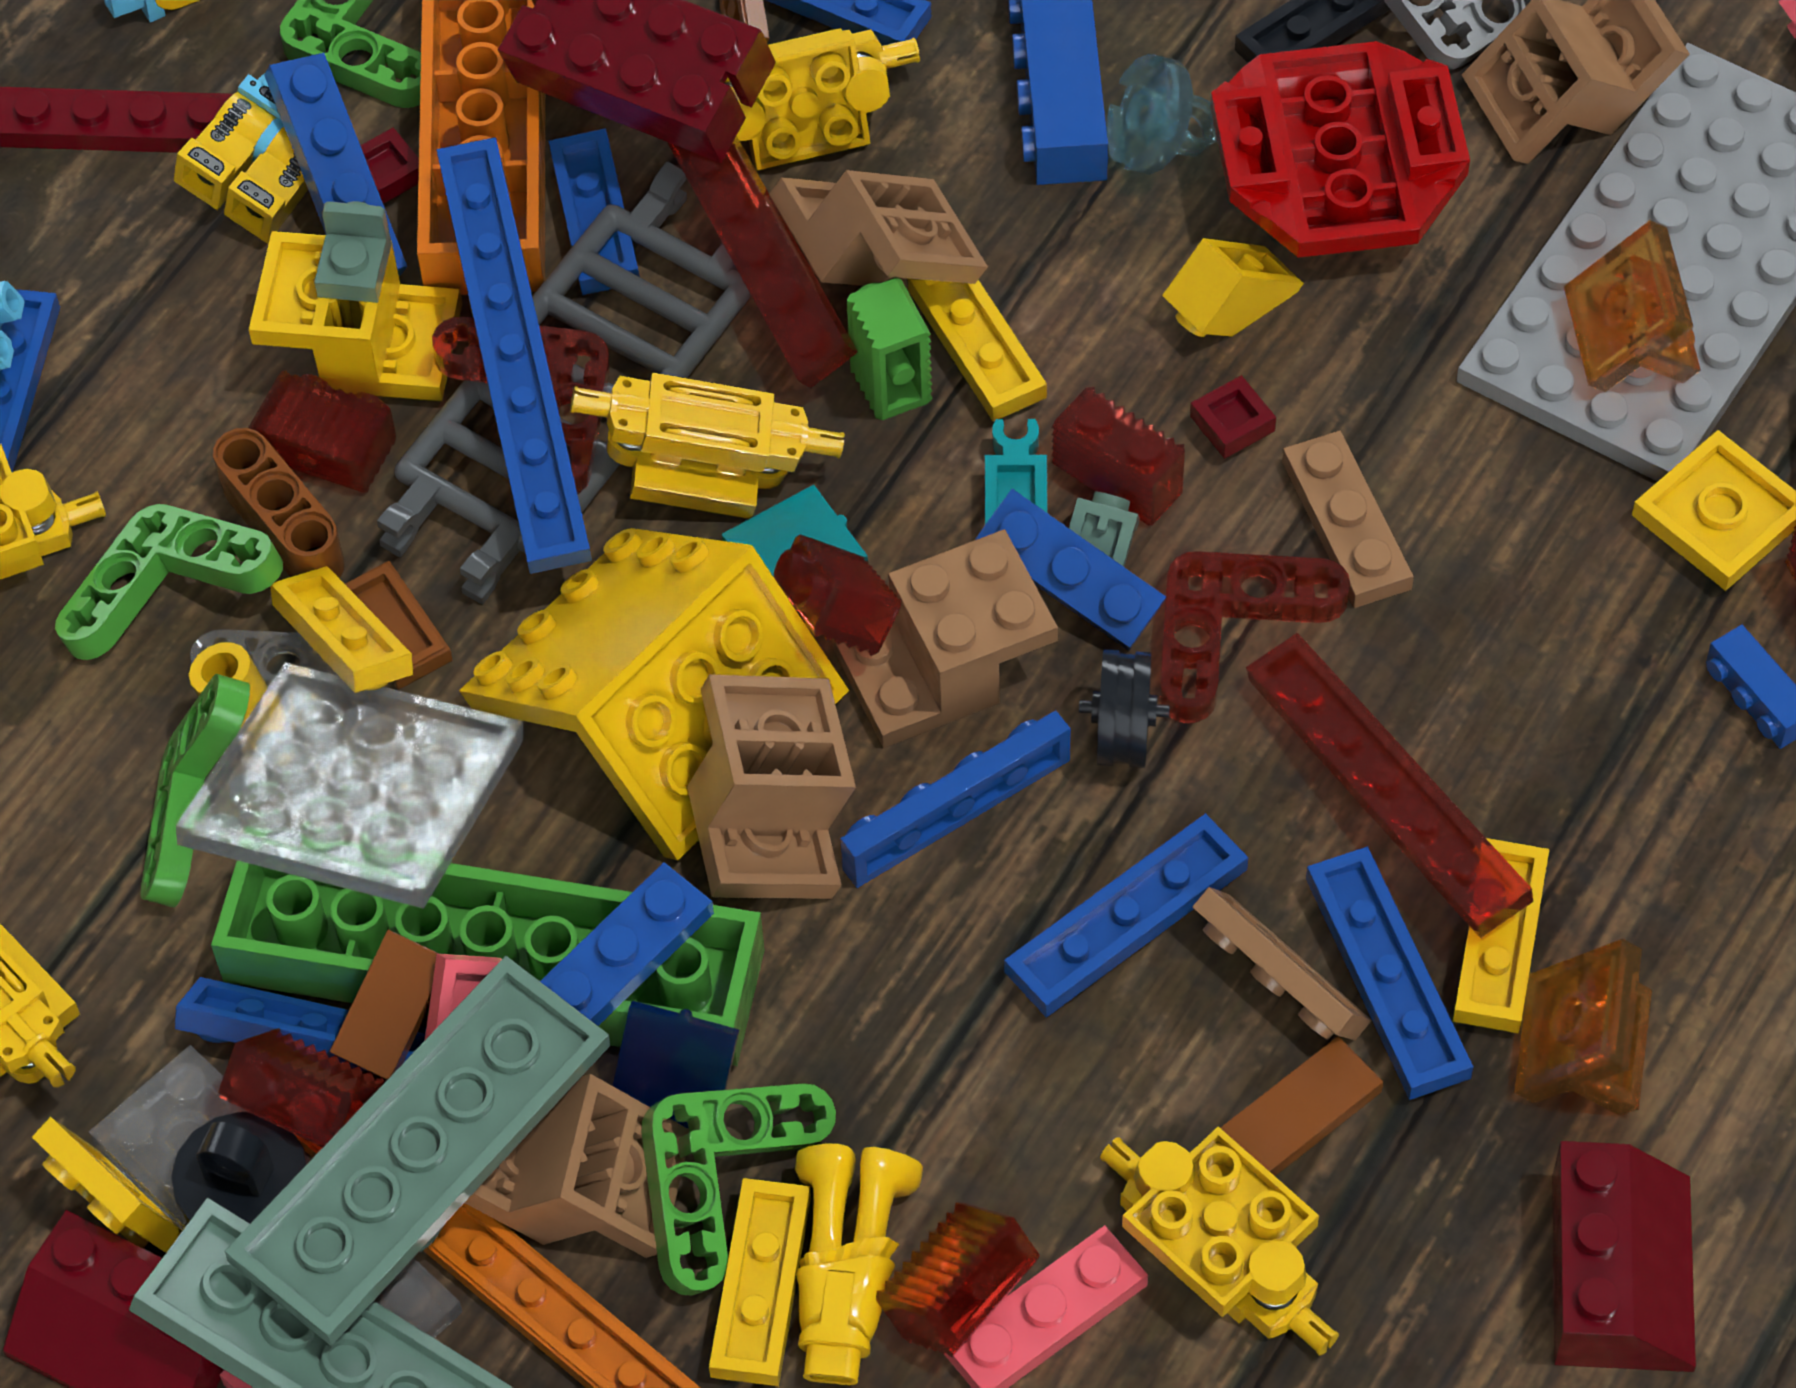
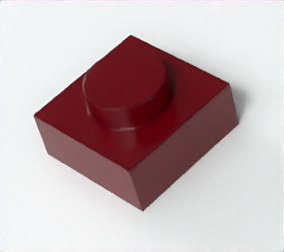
M394 127L360 145L383 204L418 185L419 158Z
M1242 375L1192 401L1190 404L1191 419L1224 459L1275 432L1276 416Z

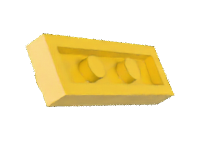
M908 278L909 293L993 422L996 419H1001L1047 398L1046 381L979 280L975 284Z
M328 566L276 581L270 586L272 605L354 693L380 689L389 682L413 675L412 653Z
M1484 838L1453 1022L1519 1034L1549 849Z
M743 1178L709 1363L710 1378L779 1387L797 1284L796 1272L800 1266L799 1261L801 1260L811 1202L810 1186Z

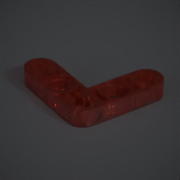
M452 317L439 324L432 335L434 363L438 370L445 376L454 379L488 383L474 319L472 317ZM539 326L558 409L566 404H571L574 386L606 392L609 379L608 347L602 338L587 331ZM458 341L469 342V346L465 347L463 355L452 354L451 349L456 348ZM585 355L590 357V361L585 365L584 384L574 382L573 364L577 362L579 356ZM589 415L583 422L569 425L561 422L566 445H571V468L577 494L581 493L588 486L591 479L601 416Z
M1202 551L1186 552L1176 557L1170 564L1167 573L1160 686L1161 704L1170 705L1169 717L1183 723H1195L1208 718L1214 711L1218 695L1222 617L1312 623L1331 622L1344 613L1349 601L1350 579L1344 567L1332 560L1307 557ZM1260 576L1270 580L1276 589L1266 597L1256 598L1246 594L1241 588V584L1250 577ZM1189 577H1202L1201 590H1189ZM1223 577H1230L1229 594L1222 593ZM1287 580L1294 581L1293 598L1286 597ZM1315 584H1327V598L1315 597ZM1185 626H1197L1205 630L1210 639L1200 647L1190 648L1180 644L1174 635ZM1184 668H1197L1195 698L1192 699L1182 697Z

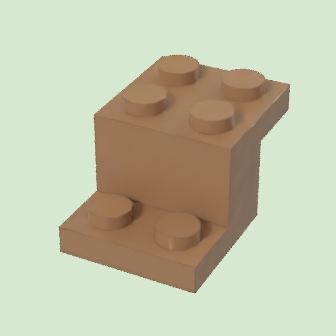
M1531 0L1467 68L1462 77L1513 161L1529 164L1567 124L1612 135L1690 53L1656 0H1588L1583 6L1562 0Z
M846 170L837 183L781 177L769 193L782 216L785 227L793 234L808 259L811 271L823 283L865 286L870 283H882L893 278H899L903 281L906 289H908L909 278L975 284L988 268L934 179Z
M1003 529L888 573L890 614L832 636L833 650L882 747L886 748L999 704V663L1058 641V626L1006 530Z
M709 674L700 690L713 744L688 784L687 789L711 896L724 898L833 899L842 884L828 829L855 790L856 785L829 679Z
M592 1074L582 1076L465 1203L542 1245L595 1230L645 1258L657 1255L641 1134L642 1120L650 1107ZM670 1118L662 1122L664 1132L675 1134L677 1145L679 1138L689 1133L688 1128ZM679 1153L668 1160L665 1159L666 1166L670 1168L676 1164L683 1163L685 1157L680 1158ZM681 1176L675 1177L669 1186V1197L673 1205L675 1204Z

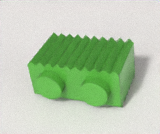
M893 278L882 283H870L850 294L847 299L851 373H855V380L860 383V391L865 392V400L870 401V409L874 410L875 418L885 420L928 404L933 399L930 394L932 392L930 387L932 385L930 381L932 378L930 364L932 362L929 359L931 357L929 352L931 350L929 345L931 333L903 281L899 278Z

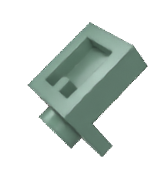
M358 201L348 203L325 202L322 217L326 236L314 281L317 297L378 303L392 245L385 209L381 206L369 205Z
M1095 491L1092 501L1077 498L1069 529L1125 567L1140 517L1138 514L1128 511L1131 501Z

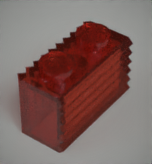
M285 370L279 373L248 427L263 435L291 469L363 493L369 491L370 484L374 482L375 474L379 473L380 466L384 464L386 455L390 454L391 446L395 445L397 437L391 408L378 397L366 392H359L356 395L352 392L346 394L341 389H333L326 381L315 375L303 374L299 377L297 374L290 375Z
M1095 387L1085 388L1052 425L1051 428L1054 430L1051 435L1054 437L1051 442L1054 444L1051 449L1054 451L1051 456L1054 458L1051 463L1094 491L1111 494L1131 501L1128 511L1138 514L1140 520L1148 526L1153 525L1183 493L1184 444L1175 445L1174 437L1165 438L1164 431L1155 432L1154 425L1145 426L1144 418L1135 419L1134 412L1125 413L1124 406L1115 407L1114 399L1105 400V394H1096Z
M800 534L795 537L791 548L784 551L777 561L774 578L815 637L822 635L827 641L834 639L838 645L845 643L849 649L855 646L859 652L866 650L870 656L879 653L901 608V599L897 598V594H894L892 589H889V585L885 584V580L880 579L881 576L876 574L877 571L872 570L873 566L868 565V561H865L863 556Z
M280 1028L235 1043L218 1095L219 1098L323 1148L385 1082L383 1077L374 1080L371 1072L363 1074L360 1066L351 1069L348 1061L340 1063L337 1055L328 1058L326 1051L317 1052L314 1044L305 1047L303 1039L294 1041L291 1033L283 1036Z
M955 1202L954 1212L946 1213V1222H938L936 1230L929 1231L928 1241L920 1242V1251H912L911 1261H903L902 1270L894 1271V1277L891 1280L885 1281V1290H877L876 1301L901 1336L910 1344L914 1342L917 1346L922 1345L926 1349L931 1348L934 1352L938 1350L943 1355L947 1353L953 1358L1038 1261L1040 1255L1014 1217L964 1202Z

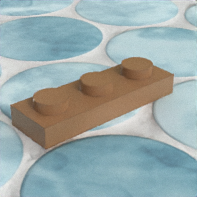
M1341 430L1283 448L1282 463L1353 608L1412 590L1414 576Z
M1208 887L1193 905V908L1208 921L1202 929L1204 933L1228 953L1234 954L1239 948L1256 963L1250 970L1253 977L1279 997L1285 991L1290 993L1304 1006L1298 1013V1016L1322 1037L1329 1040L1335 1033L1338 1036L1356 1041L1372 1020L1230 894Z

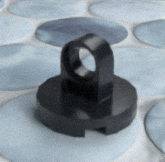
M241 1111L215 1117L194 1130L177 1152L171 1174L176 1204L183 1213L187 1223L190 1222L204 1201L209 1198L251 1224L307 1165L304 1148L288 1126L269 1115Z

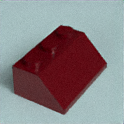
M1560 1141L1552 1174L1554 1365L1694 1372L1696 1368L1690 1176L1631 1144Z
M65 1210L27 1267L3 1348L5 1356L67 1388H216L221 1380L220 1374L224 1371L218 1365L129 1311L134 1295L162 1258Z

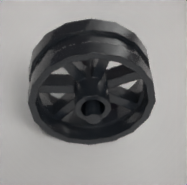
M1103 650L1100 691H1093L1092 701H1079V713H1091V723L1098 724L1097 765L1113 766V763L1129 764V767L1145 768L1148 726L1156 727V717L1169 718L1170 705L1157 704V695L1150 694L1152 652L1136 651L1135 655L1120 654L1119 650Z

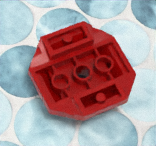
M1377 41L1259 54L1245 65L1228 83L1225 81L1211 92L1210 108L1229 201L1298 258L1418 244L1468 176L1470 156L1448 65L1426 59L1423 62L1401 49Z

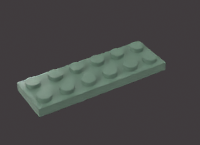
M505 956L224 1251L227 1261L332 1346L610 1047L609 1034L508 956Z
M209 1198L204 1201L134 1295L129 1311L253 1388H513L375 1301L330 1346L227 1261L224 1251L250 1224Z

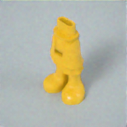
M842 1144L813 1145L797 1152L795 1161L796 1174L801 1183L813 1188L814 1200L809 1252L799 1261L800 1268L796 1272L799 1288V1324L801 1328L798 1346L806 1352L803 1378L808 1381L839 1385H855L858 1383L861 1358H866L870 1355V1342L875 1334L882 1313L888 1281L895 1269V1263L890 1257L900 1245L898 1242L886 1237L893 1198L909 1196L921 1184L923 1166L918 1160L906 1154L879 1147H866L862 1150L860 1160V1193L854 1239L852 1243L841 1246L847 1194L855 1173V1153L850 1147Z

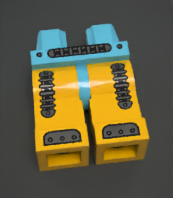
M248 74L238 86V91L224 103L215 118L196 139L191 137L177 153L173 181L216 210L226 201L224 215L268 244L271 231L279 230L308 191V187L264 74L258 80ZM197 173L205 179H207L208 181H210L211 183H213L214 185L204 183L198 177ZM247 207H249L250 209H252L264 218H258L252 215L248 211Z

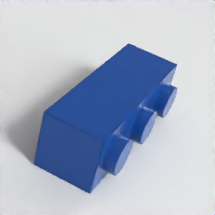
M1743 624L1711 642L1705 664L1713 679L1718 682L1721 681L1731 692L1736 705L1740 709L1746 710L1757 722V726L1764 737L1772 739L1780 749L1795 741L1796 684Z

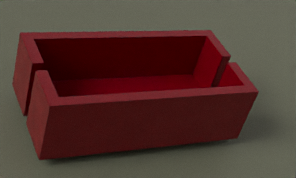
M532 0L534 8L522 5L498 48V52L517 83L719 163H722L746 119L731 86L725 84L727 78H729L741 104L752 108L776 63L761 29L686 0Z

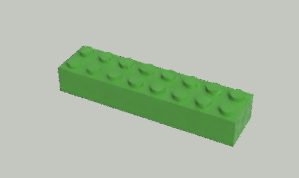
M246 831L211 947L223 982L353 1003L387 930L395 932L439 954L497 957L502 959L508 956L537 980L541 981L632 892ZM713 905L714 914L599 1025L602 1030L609 1034L610 1045L738 1066L765 951L761 912Z

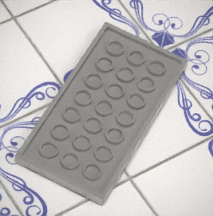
M1687 43L1685 46L1690 55L1650 95L1458 368L1456 381L1657 482L1709 437L1796 306V92L1690 43Z

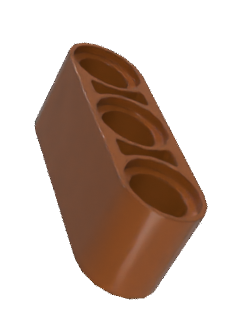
M235 428L224 433L213 447V459L222 491L228 502L251 529L268 535L283 560L284 570L290 577L328 566L340 579L344 571L345 560L337 527L332 517L258 431L249 428ZM278 507H284V508H282V509H280V510H273V509H276V508H278ZM311 548H319L315 551H307Z

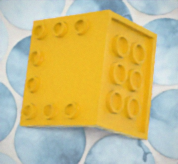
M630 528L610 538L604 545L603 551L605 553L588 569L581 570L569 577L561 586V594L547 608L528 616L517 629L518 635L501 651L494 652L482 659L474 668V677L459 692L472 710L576 732L663 856L679 860L699 840L687 786L713 744L700 690L708 675L825 678L830 681L835 704L849 689L753 545Z

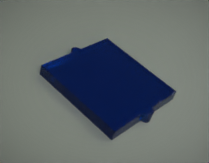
M632 1000L629 1006L613 1087L650 1108L660 1100L675 1094L726 1090L740 1030L695 1018L688 1009H683L680 1013ZM673 1111L672 1117H670V1119L681 1124L686 1128H689L687 1122H678L676 1120Z

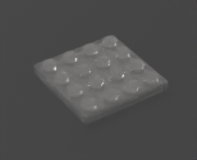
M285 662L176 824L177 845L424 909L523 742V721L386 687L354 693L338 675Z

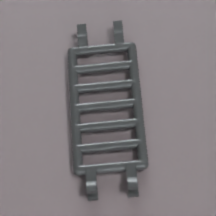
M666 162L655 176L650 190L632 212L614 204L603 208L532 297L538 324L540 326L545 318L550 315L653 373L688 378L753 295L755 290L753 280L739 271L748 259L755 257L767 243V236L760 233L767 223V215L746 205L735 220L729 235L715 253L710 256L659 228L669 215L675 214L687 200V193L679 189L687 180V172ZM620 231L631 236L632 241L724 290V293L706 314L602 257L598 253L612 235ZM583 272L595 278L596 281L691 332V335L677 353L672 356L564 295ZM544 346L551 378L572 390L574 386H578V388L611 393L614 386L612 383ZM481 359L397 462L394 468L395 477L410 488L397 503H393L383 512L377 520V525L380 529L386 531L379 540L380 546L400 558L413 542L421 524L437 504L492 534L482 548L473 552L460 567V574L468 578L462 586V593L483 605L495 589L501 574L518 552L522 551L525 553L518 520L425 468L441 447L447 444L509 479L502 447L461 425L462 421L479 400L493 407L484 364ZM560 417L567 449L590 462L575 481L581 512L583 513L620 464L608 455L607 442L605 443Z

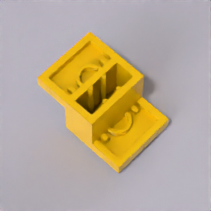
M271 231L249 326L252 344L313 349L323 392L431 401L443 400L462 307L460 289L400 284L393 245H391L378 303L317 297L314 281L326 235Z

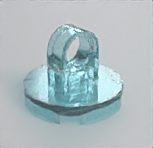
M1149 53L1136 59L1123 73L1119 84L1128 87L1123 95L1120 107L1110 104L1107 115L1108 148L1110 156L1114 161L1124 163L1125 169L1151 175L1163 170L1176 154L1194 157L1217 142L1210 108L1211 103L1200 96L1193 95L1190 74L1180 61ZM1191 117L1198 122L1202 131V138H1198L1189 132L1188 126Z

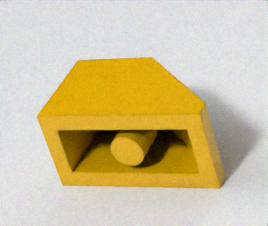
M1203 238L1162 296L1178 311L1175 315L1177 321L1191 333L1199 337H1205L1206 334L1233 337L1295 295L1304 283L1265 246Z

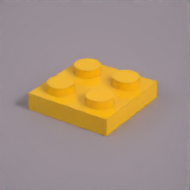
M1717 430L1634 502L1632 516L1726 591L1796 530V490Z
M49 1117L32 1136L50 1154L42 1163L44 1168L69 1190L73 1191L75 1189L90 1203L87 1206L89 1211L115 1234L120 1232L128 1241L141 1248H144L150 1242L166 1253L183 1231L99 1150L52 1117Z

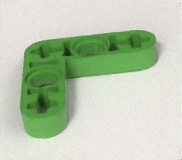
M298 0L283 19L280 25V35L284 53L288 60L324 53L336 82L393 106L410 108L420 105L421 53L355 25L373 0H348L340 5L328 4L323 0ZM315 33L318 35V38L313 37L311 35ZM298 37H301V38H304V39H303V41H298L297 38H298ZM353 50H364L372 54L371 58L361 65L352 66L341 61L347 53ZM410 75H416V79L410 77ZM395 77L402 79V82H396Z
M151 505L140 510L130 519L61 610L56 619L55 630L70 654L75 658L81 660L98 658L116 644L169 572L236 592L253 594L270 587L280 577L283 571V560L268 535L261 531L170 505ZM207 541H217L215 546L207 553L198 557H191L193 551L198 546ZM236 555L239 558L240 562H243L241 566L235 558ZM129 573H136L127 585L120 589L110 590L112 584L120 577Z
M215 674L168 741L159 772L141 883V898L143 900L175 908L182 898L191 867L204 779L241 728L250 696V685L248 682Z
M792 1084L682 1093L666 1097L647 1110L642 1120L641 1134L657 1258L662 1279L671 1290L680 1295L693 1296L714 1288L723 1280L726 1274L728 1253L715 1157L797 1150L822 1141L831 1133L836 1120V1110L833 1101L825 1090L811 1084ZM799 1102L802 1111L813 1112L814 1123L806 1126L805 1129L802 1123L797 1121L782 1122L773 1127V1115L788 1112L799 1106ZM730 1104H740L746 1107L752 1114L754 1131L749 1139H737L726 1130L724 1113ZM673 1111L678 1122H687L689 1127V1133L679 1138L678 1145L675 1134L664 1132L662 1122L672 1117ZM679 1153L680 1158L693 1154L695 1162L686 1161L670 1168L666 1166L665 1159L668 1160ZM677 1176L689 1178L699 1189L700 1203L697 1210L693 1213H683L671 1203L669 1186ZM700 1221L703 1223L704 1230L690 1236L689 1231L679 1236L675 1235L674 1227L684 1228ZM691 1245L694 1256L705 1257L707 1262V1269L698 1272L696 1280L693 1270L688 1268L682 1269L680 1264V1257L690 1253Z

